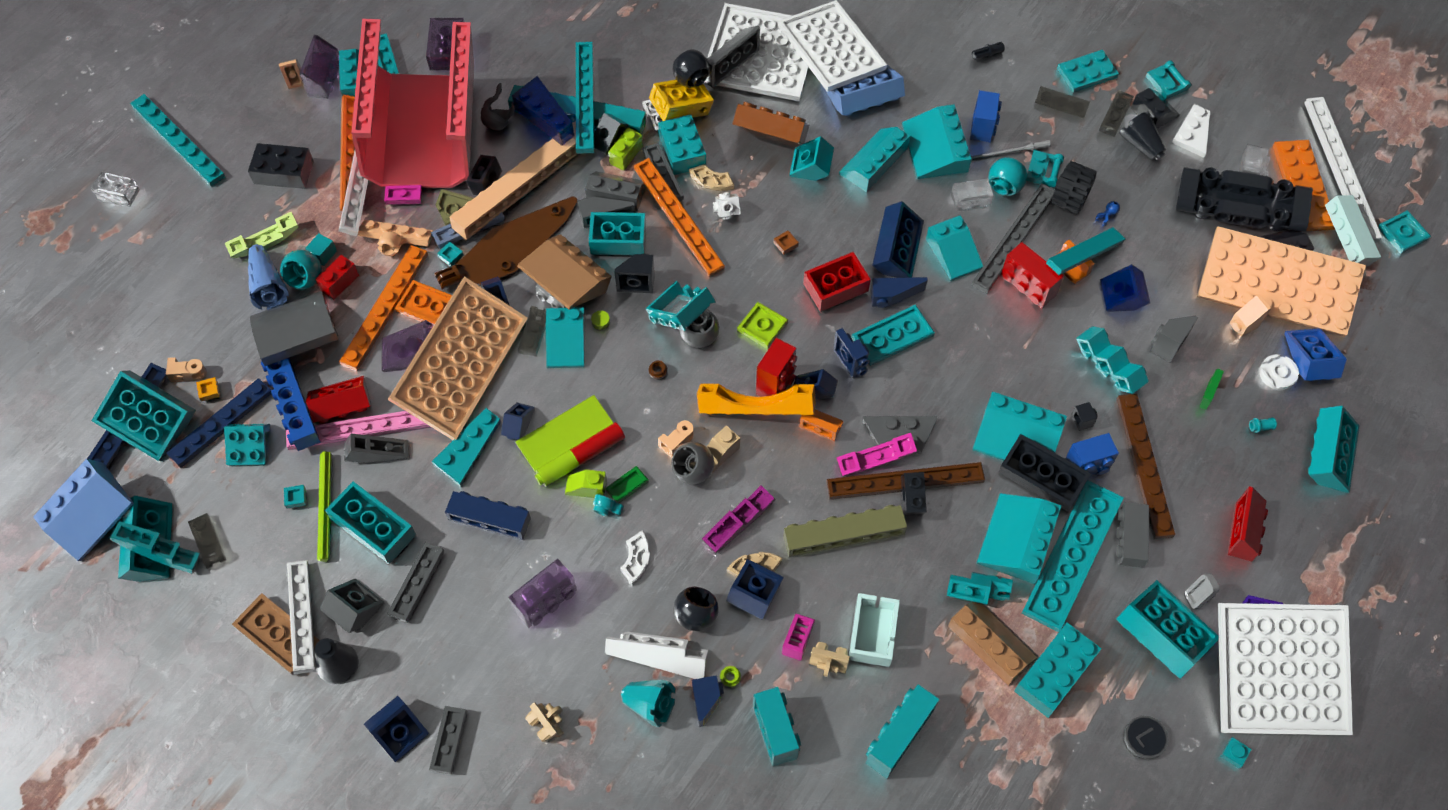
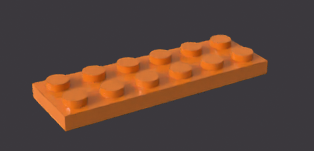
M1309 140L1274 142L1273 149L1282 178L1292 182L1293 187L1299 185L1313 188L1309 223L1306 231L1334 230L1335 227L1325 207L1329 200Z

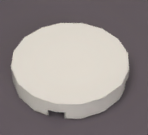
M1275 354L1264 359L1259 368V375L1267 386L1275 390L1290 389L1297 382L1299 369L1291 358Z

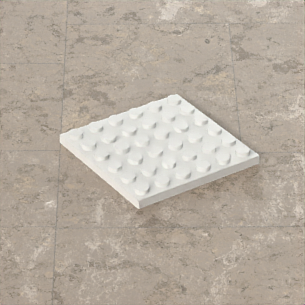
M725 3L708 57L714 51L720 49L725 42L730 41L738 32L748 27H760V46L756 54L717 84V86L800 101L809 67L778 27V21L792 15Z
M1218 603L1222 733L1353 735L1348 605Z

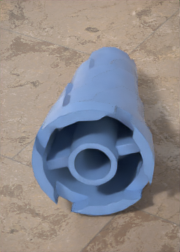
M258 244L253 245L248 251V282L251 303L261 310L262 306L267 307V310L283 305L287 301V295L289 296L288 289L265 247Z

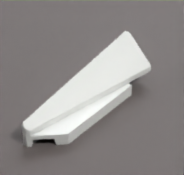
M634 632L621 633L620 638L606 637L605 653L607 655L693 679L704 678L708 650L688 649L687 639Z

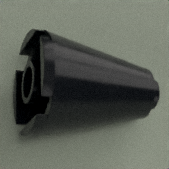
M1149 111L1143 112L1132 119L1127 129L1123 127L1120 130L1119 134L1149 159H1156L1158 161L1165 156L1166 147Z
M324 638L315 646L316 671L327 683H344L357 671L359 664L358 655L350 645Z

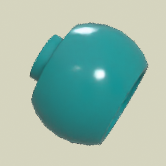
M1001 158L989 170V184L1000 195H1015L1024 188L1027 182V170L1020 161L1014 158Z
M295 250L283 258L280 265V273L287 285L294 289L305 290L317 283L315 279L322 273V267L319 259L313 253L306 250Z

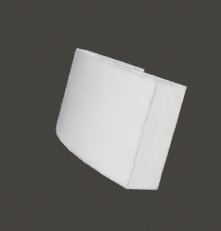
M650 99L643 101L642 105L653 129L658 131V122L663 120Z

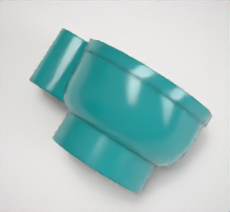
M595 495L593 501L594 512L603 516H608L609 512L621 515L624 505L608 497Z

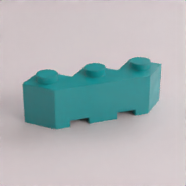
M1092 326L1076 338L1082 354L1087 359L1091 357L1097 363L1095 367L1106 378L1110 376L1116 382L1114 386L1120 391L1133 394L1149 382L1145 368L1142 365L1130 363L1124 347L1111 345L1108 333L1104 328Z

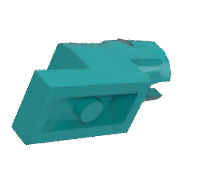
M972 572L971 579L950 575L946 596L988 604L989 598L1003 601L1009 600L1013 580Z

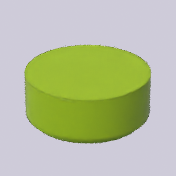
M605 311L594 312L591 316L592 326L598 330L607 328L610 324L608 313Z

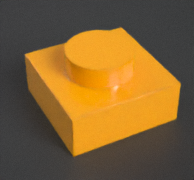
M215 377L196 382L201 402L220 397L218 381Z

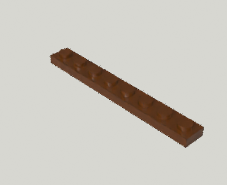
M1118 395L1117 403L1144 504L1149 505V524L1153 539L1173 538L1175 531L1138 395Z

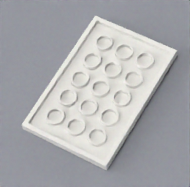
M837 0L778 21V27L827 92L887 69L885 61Z

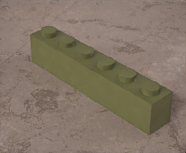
M888 505L879 510L868 509L863 513L856 514L852 512L838 518L831 516L822 521L811 520L802 525L791 524L784 528L783 537L788 557H794L905 535L907 524L901 505Z

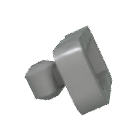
M1211 573L1201 575L1185 591V596L1193 609L1201 608L1206 602L1213 599L1219 591V584Z

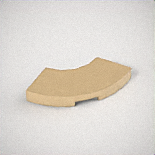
M706 164L689 169L691 177L699 185L707 189L716 191L734 189V183L728 172H714Z
M767 552L743 555L729 565L727 572L737 578L747 559L775 572L783 558Z

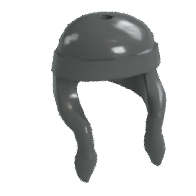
M501 83L497 85L495 95L485 100L480 113L482 124L496 131L503 130L508 125V120L514 115L516 105L520 99V94L517 93L509 110H492L491 104L498 99L502 92Z

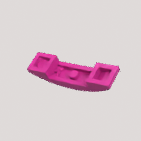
M908 433L893 438L892 441L836 458L842 476H847L899 460L916 453L917 449L912 434Z

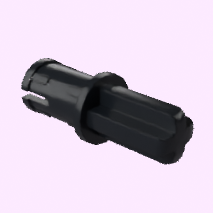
M1002 42L992 45L986 44L983 48L972 51V58L974 60L982 57L990 58L994 54L1004 52L1005 46Z

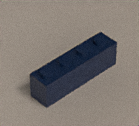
M453 491L445 510L447 519L450 521L521 540L524 539L531 520L529 511L524 507H512L502 501L493 502L483 496L474 497L464 491H460V493Z

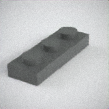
M445 706L429 768L430 771L452 775L467 714L466 709Z

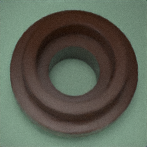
M657 360L650 364L649 374L651 377L661 379L666 376L668 370L664 362Z

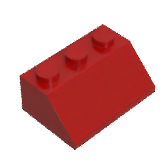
M364 376L308 391L306 404L313 423H325L332 417L342 418L353 411L363 412L367 410V407H370V398Z
M1251 486L1246 489L1236 502L1228 555L1252 562L1262 553L1263 545L1260 542L1265 534L1266 527L1263 526V522L1267 518L1268 509H1266L1267 501Z

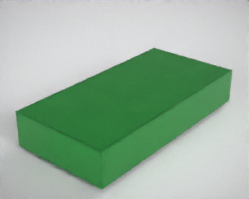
M1216 369L1199 405L1200 408L1206 410L1210 405L1224 373L1223 370Z
M635 466L605 489L615 502L621 503L649 483V479Z

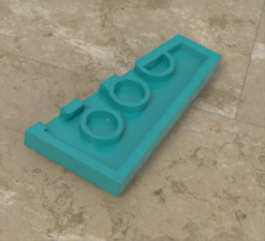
M485 408L459 434L456 440L454 439L432 460L433 465L461 487L466 475L471 472L474 462L482 454L484 446L490 441L500 425V418Z

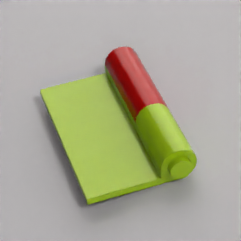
M595 395L515 441V443L536 473L534 477L540 486L543 484L547 487L625 439V435L621 427L616 422L613 423Z

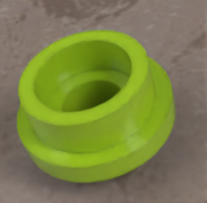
M727 666L721 671L720 680L723 685L734 687L739 684L741 673L736 667ZM727 675H734V679L728 680Z

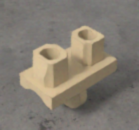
M818 642L816 647L812 648L809 664L824 670L823 676L825 677L828 676L829 671L846 674L850 656H847L846 648L838 647L836 652L828 651L826 643Z
M535 702L529 706L531 711L525 719L534 727L539 722L542 723L544 727L537 732L542 742H547L553 737H560L564 734L558 725L562 722V718L559 716L563 711L561 706L553 708L551 703L544 706L542 703L537 705Z

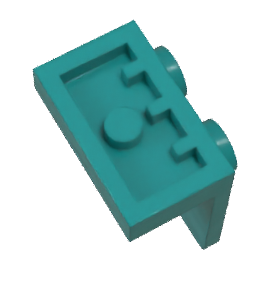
M270 423L231 424L225 426L226 465L266 464L265 433L271 431Z

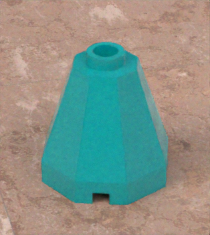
M666 680L630 682L622 689L621 698L627 707L648 723L661 727L662 724L660 722L665 723L668 721L675 705V699L671 698V694H675L676 688L671 682Z

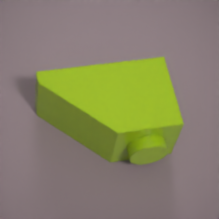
M583 470L568 475L565 495L595 498L596 494L605 496L607 485L606 472Z

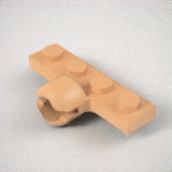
M363 220L359 227L358 235L380 239L377 243L379 245L378 250L383 255L394 256L398 253L400 247L406 243L428 247L433 238L431 233L433 230Z

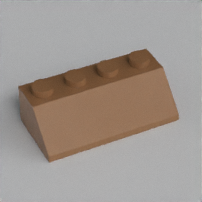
M972 601L966 604L951 618L948 625L1008 686L1038 658L982 603Z

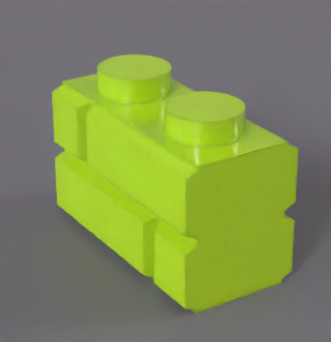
M627 128L609 150V163L621 170H625L643 147L642 135Z

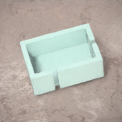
M858 593L849 660L890 667L900 600L881 597L877 608L875 607L877 596Z

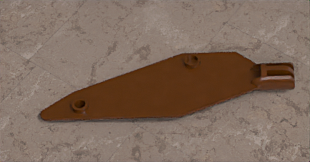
M574 196L493 228L456 265L434 273L441 289L443 290L460 283L464 277L475 284L481 285L483 281L497 276L503 278L517 272L520 269L517 267L518 263L547 241L568 220L577 204V198Z

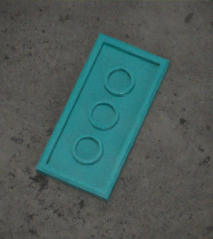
M915 304L853 333L851 338L853 341L859 339L862 345L865 344L869 350L868 359L870 360L868 364L872 366L933 337L935 332Z

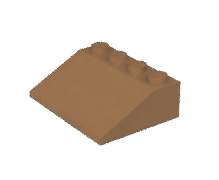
M561 234L545 241L518 263L517 266L567 309H572L605 294L612 278L605 269L601 268Z

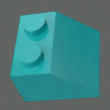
M821 136L795 147L789 175L794 178L813 181L829 176L834 147Z

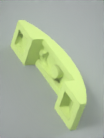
M289 212L276 218L277 224L245 239L241 235L226 242L225 245L231 258L249 256V248L253 245H262L265 249H268L286 239L299 227L293 213Z

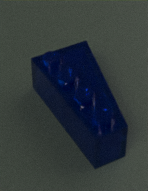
M538 76L512 95L515 110L561 146L575 136L572 121Z

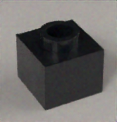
M1090 402L1075 406L1071 414L1079 431L1093 427L1098 417L1095 408H1092Z

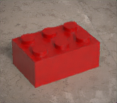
M1023 242L1007 254L1001 272L1006 281L1012 283L1019 292L1024 293L1034 304L1039 305L1041 308L1057 296L1064 278L1063 274L1058 275L1046 264L1043 258Z
M851 252L805 271L803 284L821 312L869 292L871 279L855 253Z
M775 338L757 366L756 395L764 397L786 391L788 384L792 385L796 377L794 372L797 368L795 365L798 358L796 356V347Z

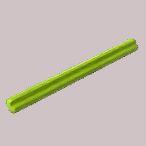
M326 451L320 454L317 543V560L319 562H327L330 558V518L325 510L331 504L332 454Z

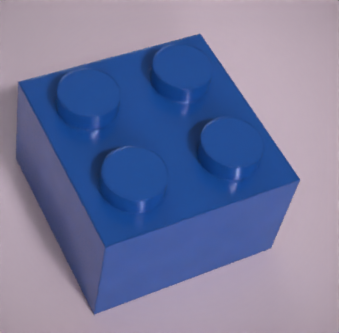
M979 90L973 114L970 140L990 143L992 136L996 135L997 126L995 125L999 124V112L1002 101H999V93Z
M1106 433L1073 443L1065 459L1091 473V477L1094 474L1099 473V475H1103L1109 472L1119 452L1110 434Z

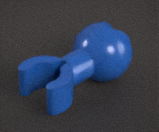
M1115 201L1109 202L1106 205V211L1098 213L1095 221L1105 217L1102 226H1106L1109 217L1116 215L1120 211V205Z

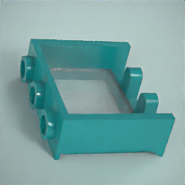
M675 281L646 308V311L649 314V319L654 324L657 323L686 331L685 327H688L711 303H716L707 287L703 290L699 287L692 290L689 285L686 284L682 288L679 282Z

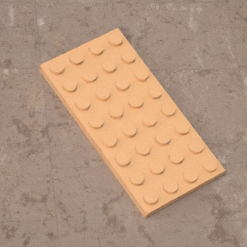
M1217 227L1197 297L1241 309L1255 296L1260 294L1271 307L1267 316L1314 329H1322V331L1345 337L1348 334L1366 265Z
M464 277L387 400L450 439L456 440L525 324L527 317Z

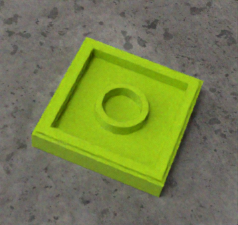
M757 302L739 324L737 331L768 349L788 324V319Z

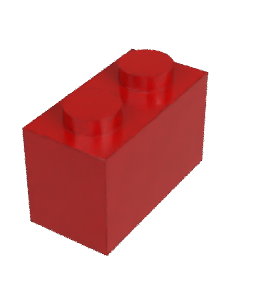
M340 255L315 280L320 290L335 300L359 276V273L353 262Z

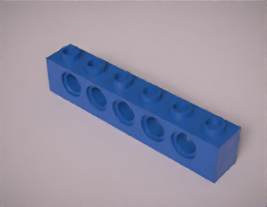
M290 358L264 366L261 361L264 372L268 371L269 374L266 376L269 386L274 388L271 390L272 396L275 401L278 400L279 402L276 405L280 416H284V419L281 420L285 430H289L290 434L287 435L290 445H295L297 450L300 451L321 443Z

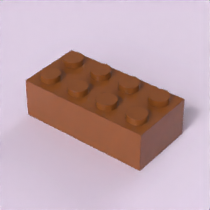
M744 102L743 105H737L733 125L799 144L805 143L810 124L805 123L806 119L796 116L790 119L789 114L779 111L773 114L771 109L761 106L760 109H756L757 105Z

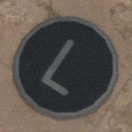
M1139 716L1132 719L1126 725L1124 742L1133 755L1151 760L1159 757L1166 750L1168 733L1157 719L1151 716Z

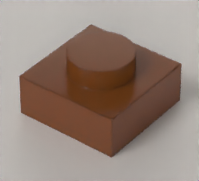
M788 230L773 239V243L783 255L799 245V242Z

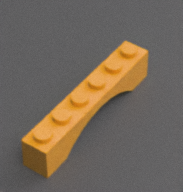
M700 384L697 391L699 413L800 414L806 416L814 415L816 406L814 384H795L779 394L764 397L738 394L720 384Z

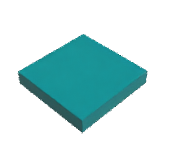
M1408 210L1378 226L1381 233L1400 254L1429 240L1431 237Z

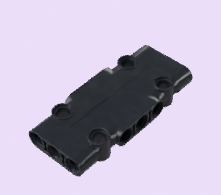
M1184 167L1176 210L1194 213L1201 219L1212 216L1218 222L1252 228H1265L1269 226L1273 231L1289 229L1306 232L1309 223L1313 188L1299 185L1293 187L1292 182L1286 179L1279 180L1275 184L1271 177L1232 170H1225L1219 174V171L1212 167L1206 168L1203 172L1200 169Z

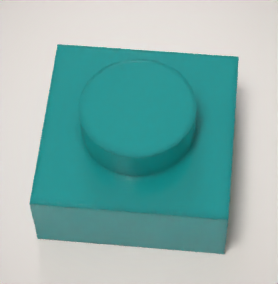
M451 242L437 253L438 258L449 266H453L464 256L463 251Z
M304 485L284 488V506L286 509L306 506V488Z
M1231 737L1220 757L1240 769L1252 749Z

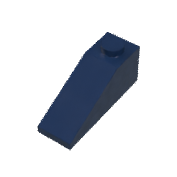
M927 277L872 278V307L884 308L892 306L926 290Z

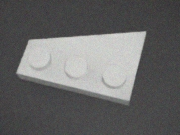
M1194 104L1172 144L1204 158L1207 149L1210 111Z

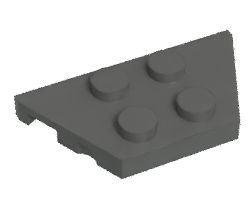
M863 416L862 421L868 427L871 437L878 445L911 433L917 452L913 454H921L937 421V416Z

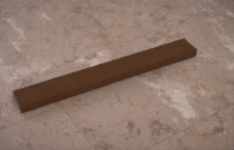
M977 462L827 479L829 500L901 492V476L904 473L924 472L925 489L984 483L985 476L982 463Z

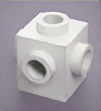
M725 192L715 197L716 202H713L714 213H717L722 219H731L733 215L741 214L737 194L730 195L729 192Z

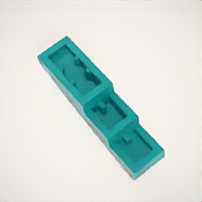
M121 521L118 522L110 537V540L135 553L191 574L200 558V553L180 548V543L161 538L158 532Z

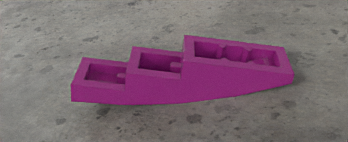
M760 485L748 499L745 497L732 512L729 511L702 540L717 553L752 524L776 499Z

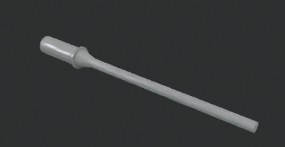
M1050 140L1031 142L1023 147L971 156V159L1021 150L1034 151L1050 147L1051 144Z

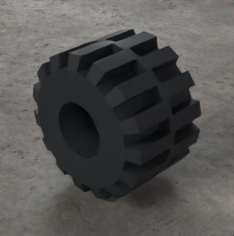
M1070 161L1056 183L1052 204L1078 214L1091 191L1097 171Z

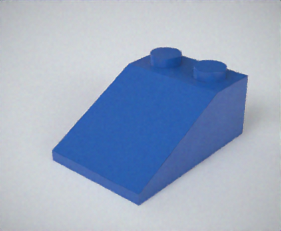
M1322 329L1285 331L1284 335L1293 361L1296 363L1299 374L1305 381L1331 380L1342 377L1347 359Z

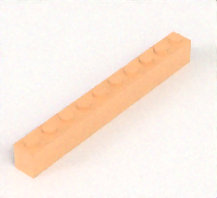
M576 121L571 123L562 132H559L537 151H534L511 171L506 172L499 180L494 181L490 187L481 191L478 196L468 201L461 209L455 211L450 216L452 229L464 239H469L501 212H504L578 154L576 153Z

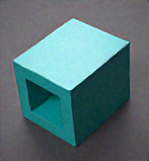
M320 233L305 248L306 251L313 253L319 259L322 266H325L337 252L334 242Z

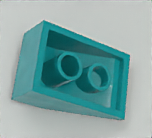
M961 215L928 227L926 241L951 281L982 269L983 264L972 235Z
M546 308L547 368L584 367L586 322L584 308Z

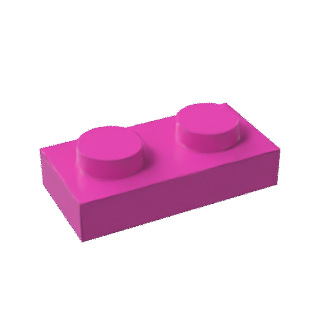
M421 185L385 186V204H421L422 187Z

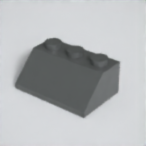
M596 171L590 174L585 187L586 198L601 197L634 202L635 211H638L646 185L642 180Z

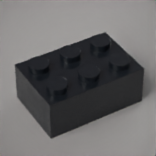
M257 143L248 173L254 184L305 189L314 160L309 148Z

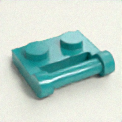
M1172 60L1146 74L1147 79L1165 100L1187 91L1192 86L1191 82L1186 80L1175 68ZM1168 71H1169V72L1175 77V79L1180 83L1179 86H1178V85L1175 83V81L1169 76V74L1167 73Z
M1034 150L1027 173V181L1040 185L1042 183L1054 188L1058 181L1060 166L1064 162V156L1062 154L1053 155ZM1048 163H1054L1051 177H1045Z

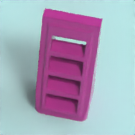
M795 614L783 644V655L802 660L815 619ZM797 623L808 626V628L798 626ZM791 639H795V640L801 641L802 643L793 641V640H791Z

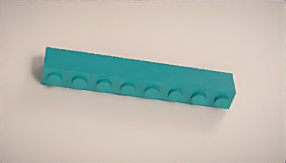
M513 86L508 98V105L510 109L513 98L519 93L520 99L516 105V113L569 124L576 121V97L528 88L526 86ZM594 101V129H597L600 117L606 113L612 114L627 123V128L641 135L643 134L646 125L645 111Z

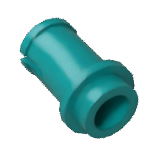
M1274 417L1266 419L1253 418L1249 422L1250 430L1255 433L1263 430H1275L1277 427Z

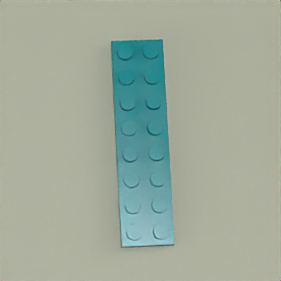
M1087 480L1021 614L1058 633L1060 632L1124 497Z

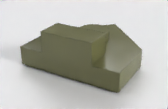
M441 189L435 205L445 226L451 224L450 216L455 211L461 209L468 201L474 198Z

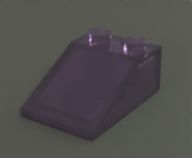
M425 320L383 337L382 371L406 370L434 325Z

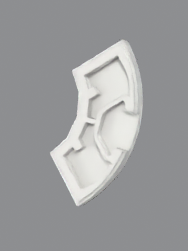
M643 530L626 541L629 556L626 563L621 567V571L631 585H634L643 576L649 563V543Z

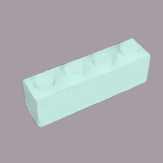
M1338 195L1329 201L1325 207L1349 261L1364 264L1368 267L1380 259L1379 251L1354 196Z

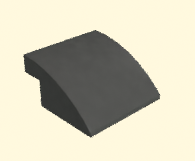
M322 291L250 316L254 340L264 366L339 340Z

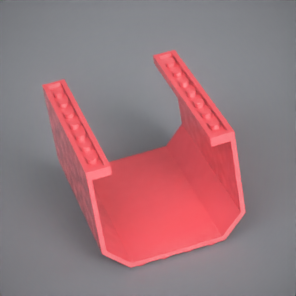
M362 19L351 132L360 176L381 187L421 185L424 188H453L467 180L470 171L474 86L471 22H453L450 76L391 74L379 67L381 19Z

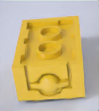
M676 80L654 83L649 96L650 101L663 121L690 114L692 118L708 115L714 101L704 84L688 88L682 86Z

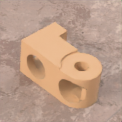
M176 357L167 360L166 375L170 382L199 381L204 379L207 374L206 368L199 359L178 362Z
M686 420L679 422L677 428L669 436L663 433L658 438V446L672 457L680 445L692 440V423Z

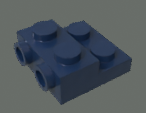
M843 328L837 330L833 347L834 352L852 378L865 375L868 372L866 366L870 362L867 346L865 344L862 345L859 339L853 342L850 334L846 333Z

